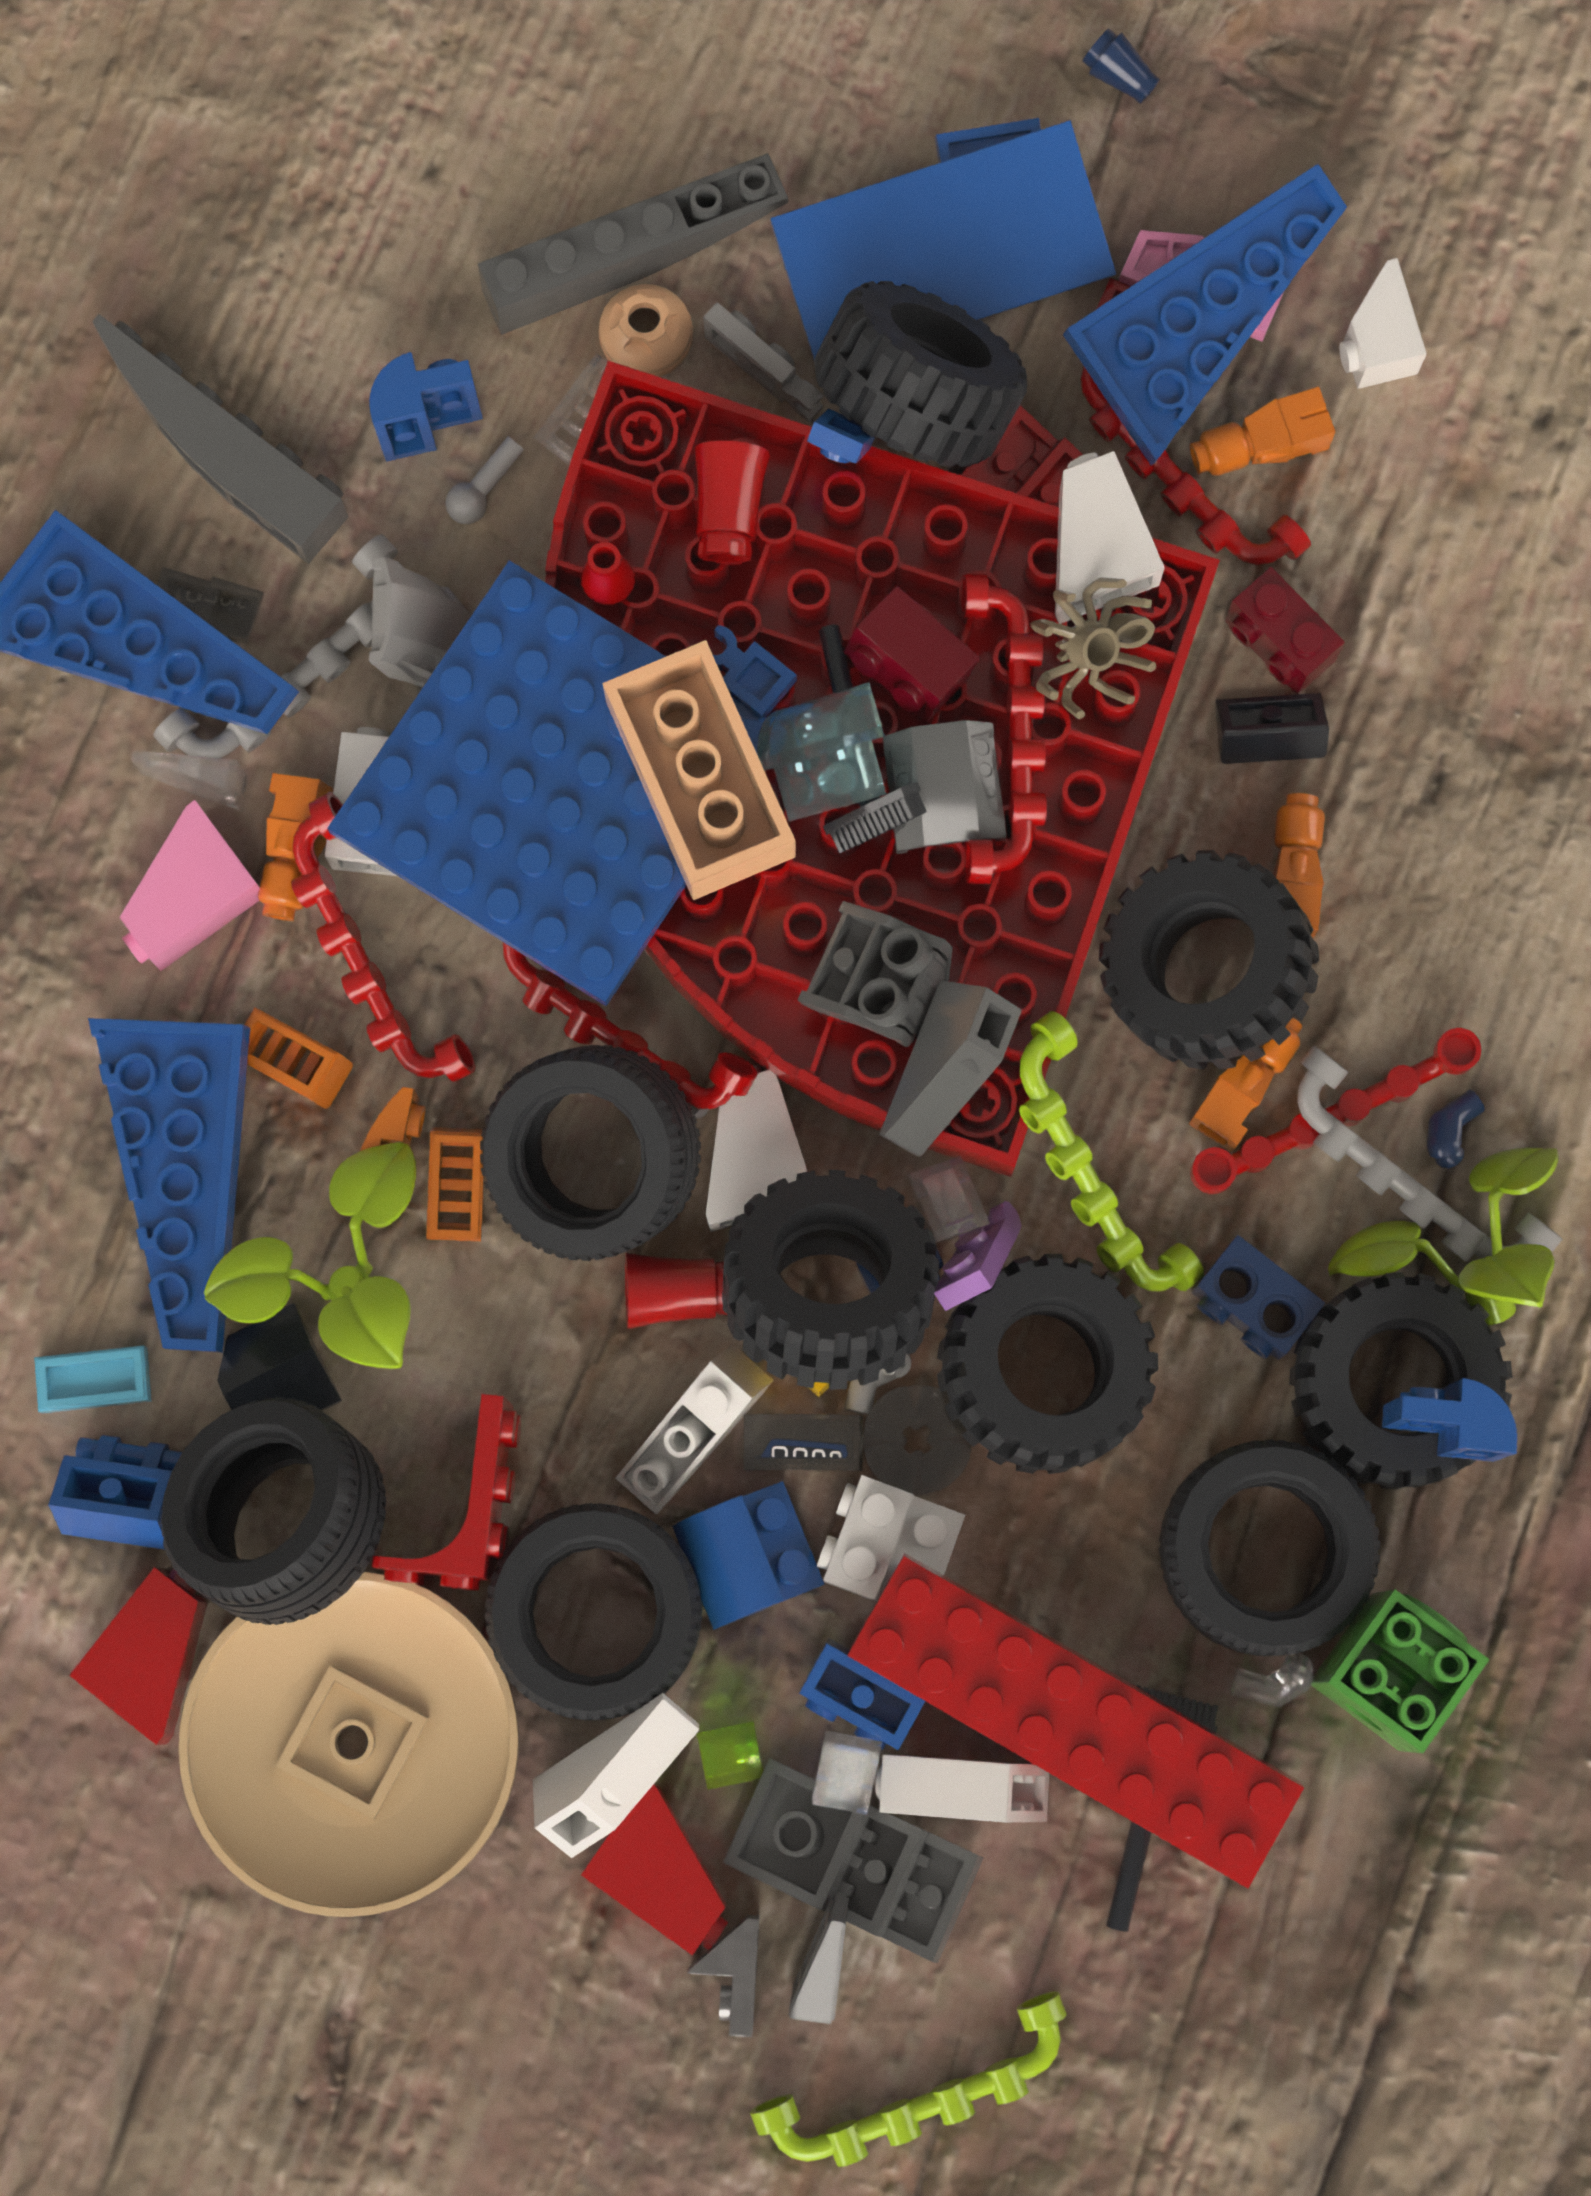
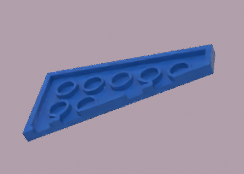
M1319 164L1310 168L1067 328L1062 334L1151 466L1158 460L1179 429L1185 424L1213 384L1219 379L1261 323L1276 300L1291 283L1297 272L1346 210V204Z
M56 510L0 582V652L264 734L269 733L299 693L291 684Z
M88 1018L92 1037L96 1038L102 1064H99L102 1083L107 1085L113 1111L111 1122L129 1200L134 1203L139 1228L136 1229L139 1246L145 1252L151 1282L148 1285L162 1347L169 1350L223 1353L226 1316L204 1299V1290L210 1274L217 1263L232 1249L250 1027L243 1024Z

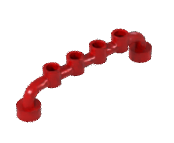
M1083 366L1080 377L1082 394L1089 405L1096 411L1089 418L1092 427L1107 442L1112 441L1117 435L1121 437L1131 448L1124 456L1125 460L1138 476L1146 479L1154 472L1165 483L1167 487L1160 492L1162 500L1176 515L1181 517L1186 511L1190 510L1203 523L1196 530V534L1211 552L1217 554L1226 547L1231 554L1245 563L1264 565L1273 563L1285 555L1291 560H1296L1311 546V541L1304 530L1291 517L1285 514L1267 528V533L1271 538L1270 541L1264 544L1252 543L1240 532L1236 522L1224 510L1218 509L1210 501L1198 482L1190 474L1183 472L1169 458L1166 450L1151 466Z
M987 574L963 575L961 613L963 618H986L988 607L998 609L1007 618L1006 664L1009 674L1007 716L1010 727L1008 769L1011 780L1009 823L1012 836L1009 845L999 851H993L992 840L968 839L965 854L967 884H991L993 873L1009 871L1021 864L1031 851L1034 826H1044L1047 813L1046 794L1033 792L1032 772L1044 771L1046 758L1044 739H1032L1031 719H1042L1044 714V695L1037 691L1036 686H1031L1030 666L1040 667L1042 665L1043 636L1039 633H1030L1027 610L1018 596L1005 588L989 585Z
M328 792L309 803L311 815L299 824L293 836L292 852L301 873L300 876L291 881L293 892L303 907L310 908L317 904L326 924L316 929L318 940L329 956L333 957L342 952L351 972L341 977L342 986L349 999L356 1005L364 1001L368 1002L376 1020L366 1025L367 1034L373 1046L380 1053L392 1049L401 1065L418 1077L436 1078L446 1075L451 1081L456 1082L474 1073L476 1070L473 1056L467 1044L459 1035L453 1034L434 1045L435 1056L426 1057L417 1051L411 1040V1030L401 1012L395 1009L386 992V982L383 974L377 965L370 961L361 944L362 938L357 924L349 914L345 913L336 895L337 889L331 874L320 864L314 851L316 838L320 834L330 841L336 838L330 834L327 828L343 806L335 794Z
M503 942V956L510 973L527 987L522 998L523 1003L529 1009L540 1014H551L555 1007L566 1015L569 1019L563 1030L572 1040L580 1044L590 1045L596 1037L604 1044L612 1045L613 1048L621 1047L626 1051L637 1052L638 1056L643 1055L647 1057L649 1062L656 1063L660 1066V1070L666 1071L672 1081L675 1080L679 1085L678 1089L680 1092L683 1091L686 1095V1102L698 1109H715L726 1104L733 1095L746 1096L758 1073L755 1067L742 1057L727 1052L720 1053L708 1074L714 1086L710 1088L701 1087L690 1079V1073L683 1066L660 1058L648 1049V1043L643 1037L635 1032L620 1029L606 1018V1012L599 1005L588 1000H580L564 988L565 983L560 977L552 972L539 970L527 960L525 955Z
M1452 1028L1437 1040L1434 1046V1055L1412 1066L1398 1065L1391 1069L1383 1080L1363 1090L1349 1089L1337 1099L1335 1104L1324 1109L1346 1126H1355L1363 1121L1370 1110L1388 1101L1404 1102L1417 1091L1419 1086L1444 1073L1459 1075L1468 1072L1480 1059L1481 1043L1472 1031L1465 1028ZM1300 1113L1292 1119L1286 1128L1267 1137L1253 1136L1246 1140L1239 1151L1233 1154L1217 1147L1201 1151L1192 1162L1190 1168L1191 1180L1204 1193H1221L1233 1183L1237 1175L1245 1171L1250 1173L1262 1172L1268 1167L1274 1157L1292 1148L1304 1150L1314 1145L1313 1141L1320 1133L1313 1129Z

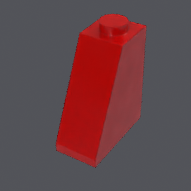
M154 1567L69 1675L155 1745H165L174 1736L208 1604L196 1594L197 1591L190 1587L177 1574L174 1568L170 1573L162 1568Z
M654 1783L619 1826L609 1833L581 1876L693 1956L699 1945L710 1950L729 1923L720 1916L727 1904L658 1784Z

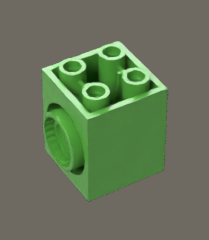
M1394 1589L1373 1593L1362 1611L1357 1614L1309 1681V1684L1398 1751L1424 1753L1490 1659L1468 1644L1467 1637L1445 1617L1420 1600L1408 1594H1401Z

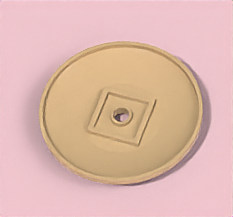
M364 1572L347 1593L327 1608L296 1622L265 1625L262 1623H251L237 1616L213 1642L202 1659L190 1684L183 1707L179 1732L180 1774L192 1817L203 1838L229 1871L247 1886L279 1904L306 1913L333 1917L374 1915L400 1908L439 1889L463 1870L487 1843L506 1808L515 1780L519 1753L517 1710L508 1678L500 1669V1665L495 1659L489 1642L468 1617L450 1602L414 1583L383 1580V1574ZM351 1725L363 1729L368 1737V1747L365 1753L357 1759L345 1757L338 1748L339 1734L343 1729Z

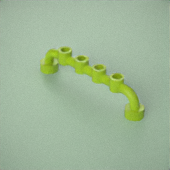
M1050 1011L1031 1025L1033 1039L1025 1047L1020 1059V1078L1024 1090L1030 1099L1019 1108L1021 1118L1037 1134L1047 1129L1055 1144V1147L1045 1154L1049 1168L1062 1180H1067L1073 1176L1081 1191L1079 1195L1071 1200V1207L1075 1215L1082 1223L1090 1227L1098 1222L1107 1238L1096 1247L1097 1254L1103 1264L1113 1272H1119L1124 1268L1134 1284L1147 1291H1165L1173 1286L1180 1291H1187L1204 1277V1269L1198 1257L1184 1244L1175 1243L1158 1257L1160 1269L1153 1270L1149 1268L1141 1255L1143 1253V1245L1140 1239L1131 1229L1125 1226L1116 1210L1118 1200L1114 1192L1107 1184L1100 1181L1090 1163L1093 1159L1090 1148L1082 1138L1074 1134L1064 1115H1066L1067 1109L1064 1101L1056 1091L1048 1087L1043 1077L1042 1064L1046 1056L1051 1060L1059 1061L1078 1045L1076 1034L1068 1021L1059 1013Z
M1059 1992L1044 1993L1028 1999L1017 2006L1016 2009L1024 2031L1031 2032L1037 2030L1038 2034L1037 2046L1032 2052L1024 2056L998 2061L988 2066L985 2071L964 2079L958 2078L944 2082L932 2089L931 2092L913 2099H903L890 2103L881 2108L877 2113L859 2120L841 2122L827 2129L825 2133L812 2138L800 2137L791 2126L801 2118L793 2095L778 2096L751 2109L750 2114L756 2131L760 2136L770 2134L778 2149L792 2159L809 2162L833 2155L837 2167H844L868 2156L869 2153L865 2142L887 2135L890 2146L908 2143L922 2134L919 2121L940 2114L944 2125L962 2122L975 2114L972 2101L993 2093L996 2103L999 2105L1016 2101L1029 2092L1025 2080L1035 2077L1049 2068L1058 2054L1061 2041L1058 2022L1067 2016Z

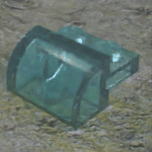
M870 683L861 684L774 711L764 720L759 731L757 755L764 771L774 768L788 821L887 794L872 740L884 737Z

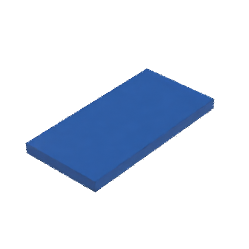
M1071 120L770 218L813 360H815L816 354L846 295L866 282L874 281L877 284L880 281H892L897 286L902 284L916 287L917 291L925 294L930 292L941 297L942 301L952 306L955 304L966 310V314L972 318L981 320L1116 275Z

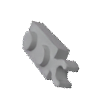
M717 302L704 315L705 338L781 403L786 400L795 412L808 422L823 408V405L819 402L823 398V394L811 383L802 380L796 375L794 360L788 352L776 343H772L769 346L755 334L756 330L753 324L742 313L736 310L730 313Z

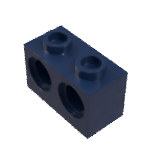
M1238 1234L1191 1292L1200 1299L1196 1306L1202 1313L1220 1325H1223L1226 1320L1244 1333L1240 1338L1241 1342L1263 1359H1267L1270 1354L1277 1360L1284 1357L1326 1303ZM1227 1271L1240 1274L1246 1282L1245 1296L1239 1299L1227 1297L1219 1286L1220 1275ZM1277 1305L1287 1311L1290 1317V1326L1287 1332L1276 1333L1265 1325L1263 1312L1267 1306Z

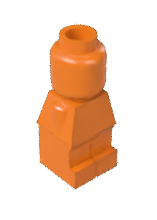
M1318 386L1280 399L1275 398L1256 412L1247 415L1242 427L1236 422H1230L1205 430L1201 433L1199 441L1190 443L1189 449L1193 465L1198 474L1208 471L1213 476H1220L1246 467L1250 460L1252 464L1287 463L1288 460L1308 453L1313 455L1329 450L1336 431Z
M272 773L269 792L276 796L273 810L269 818L267 817L266 855L271 857L273 861L267 862L264 865L258 891V899L264 904L262 911L264 916L278 920L294 921L296 911L304 908L296 898L291 885V881L301 875L292 852L293 836L299 824L311 815L309 803L328 792L333 793L334 791L332 787L320 779ZM322 834L314 842V851L317 859L327 843V839Z
M1292 793L1286 796V804L1277 811L1274 841L1275 845L1281 850L1277 856L1273 875L1280 883H1283L1307 915L1313 928L1311 937L1314 938L1319 930L1322 889L1324 887L1317 851L1323 844L1325 815L1323 810L1318 808L1319 798L1317 796L1305 793Z
M1292 1018L1285 1026L1291 1035L1284 1042L1278 1045L1272 1039L1262 1046L1266 1054L1265 1056L1250 1062L1243 1055L1236 1061V1067L1228 1068L1213 1083V1087L1188 1124L1232 1152L1248 1130L1241 1124L1247 1115L1253 1112L1261 1103L1274 1074L1283 1072L1299 1049L1300 1038L1298 1034L1303 1028L1302 1024L1295 1018Z

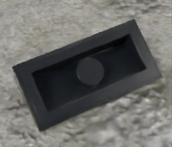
M1321 693L1219 699L1215 701L1219 754L1221 762L1224 764L1322 758L1327 754L1329 725Z

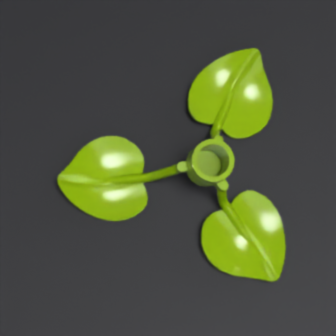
M395 1142L359 1151L343 1161L331 1178L329 1185L331 1205L339 1214L352 1216L349 1227L358 1262L356 1266L340 1267L331 1275L329 1284H323L301 1270L290 1269L293 1261V1251L286 1242L271 1237L254 1238L230 1250L217 1263L207 1281L204 1299L229 1319L241 1323H259L272 1318L283 1309L291 1295L289 1280L298 1281L318 1292L324 1300H332L322 1309L318 1321L320 1337L331 1351L349 1361L365 1366L389 1369L401 1368L403 1364L404 1342L410 1322V1299L401 1284L394 1279L383 1276H369L373 1267L367 1258L361 1225L364 1220L373 1227H386L398 1219L405 1211L413 1195L416 1180V1160L410 1146L402 1142Z
M1530 1147L1505 1150L1481 1160L1472 1169L1469 1175L1472 1189L1477 1192H1490L1488 1204L1492 1256H1486L1485 1258L1470 1262L1461 1271L1459 1277L1428 1240L1418 1239L1421 1235L1420 1227L1417 1223L1409 1221L1377 1223L1354 1234L1341 1245L1331 1259L1328 1266L1329 1276L1336 1273L1351 1276H1379L1392 1273L1409 1264L1416 1257L1417 1252H1422L1428 1256L1450 1284L1465 1291L1464 1295L1467 1303L1471 1306L1479 1303L1490 1315L1484 1320L1487 1325L1498 1324L1509 1319L1516 1311L1515 1304L1541 1308L1544 1303L1546 1286L1554 1269L1555 1260L1553 1253L1548 1247L1538 1244H1518L1502 1249L1499 1202L1504 1193L1510 1195L1527 1194L1546 1182L1558 1164L1559 1155L1557 1149Z

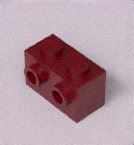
M1272 567L1268 568L1232 600L1225 618V622L1229 625L1236 639L1244 646L1250 647L1265 662L1271 675L1281 684L1287 685L1295 694H1300L1336 661L1345 644V641Z
M898 586L855 628L844 650V653L851 658L858 671L867 677L877 680L892 693L894 700L903 710L916 714L925 723L966 683L980 659L976 653Z

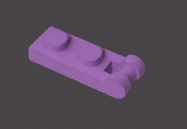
M1004 1201L991 1208L989 1216L981 1220L973 1217L958 1225L960 1239L955 1243L957 1249L952 1258L943 1266L944 1274L934 1293L945 1311L993 1287L1021 1230L1019 1215L1009 1202Z

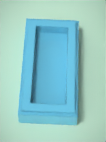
M144 1345L34 1357L38 1412L42 1414L152 1402L148 1348Z

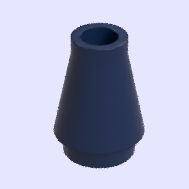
M1109 28L1099 37L1082 60L1091 69L1089 75L1129 95L1139 104L1143 103L1160 81L1122 32L1116 35Z

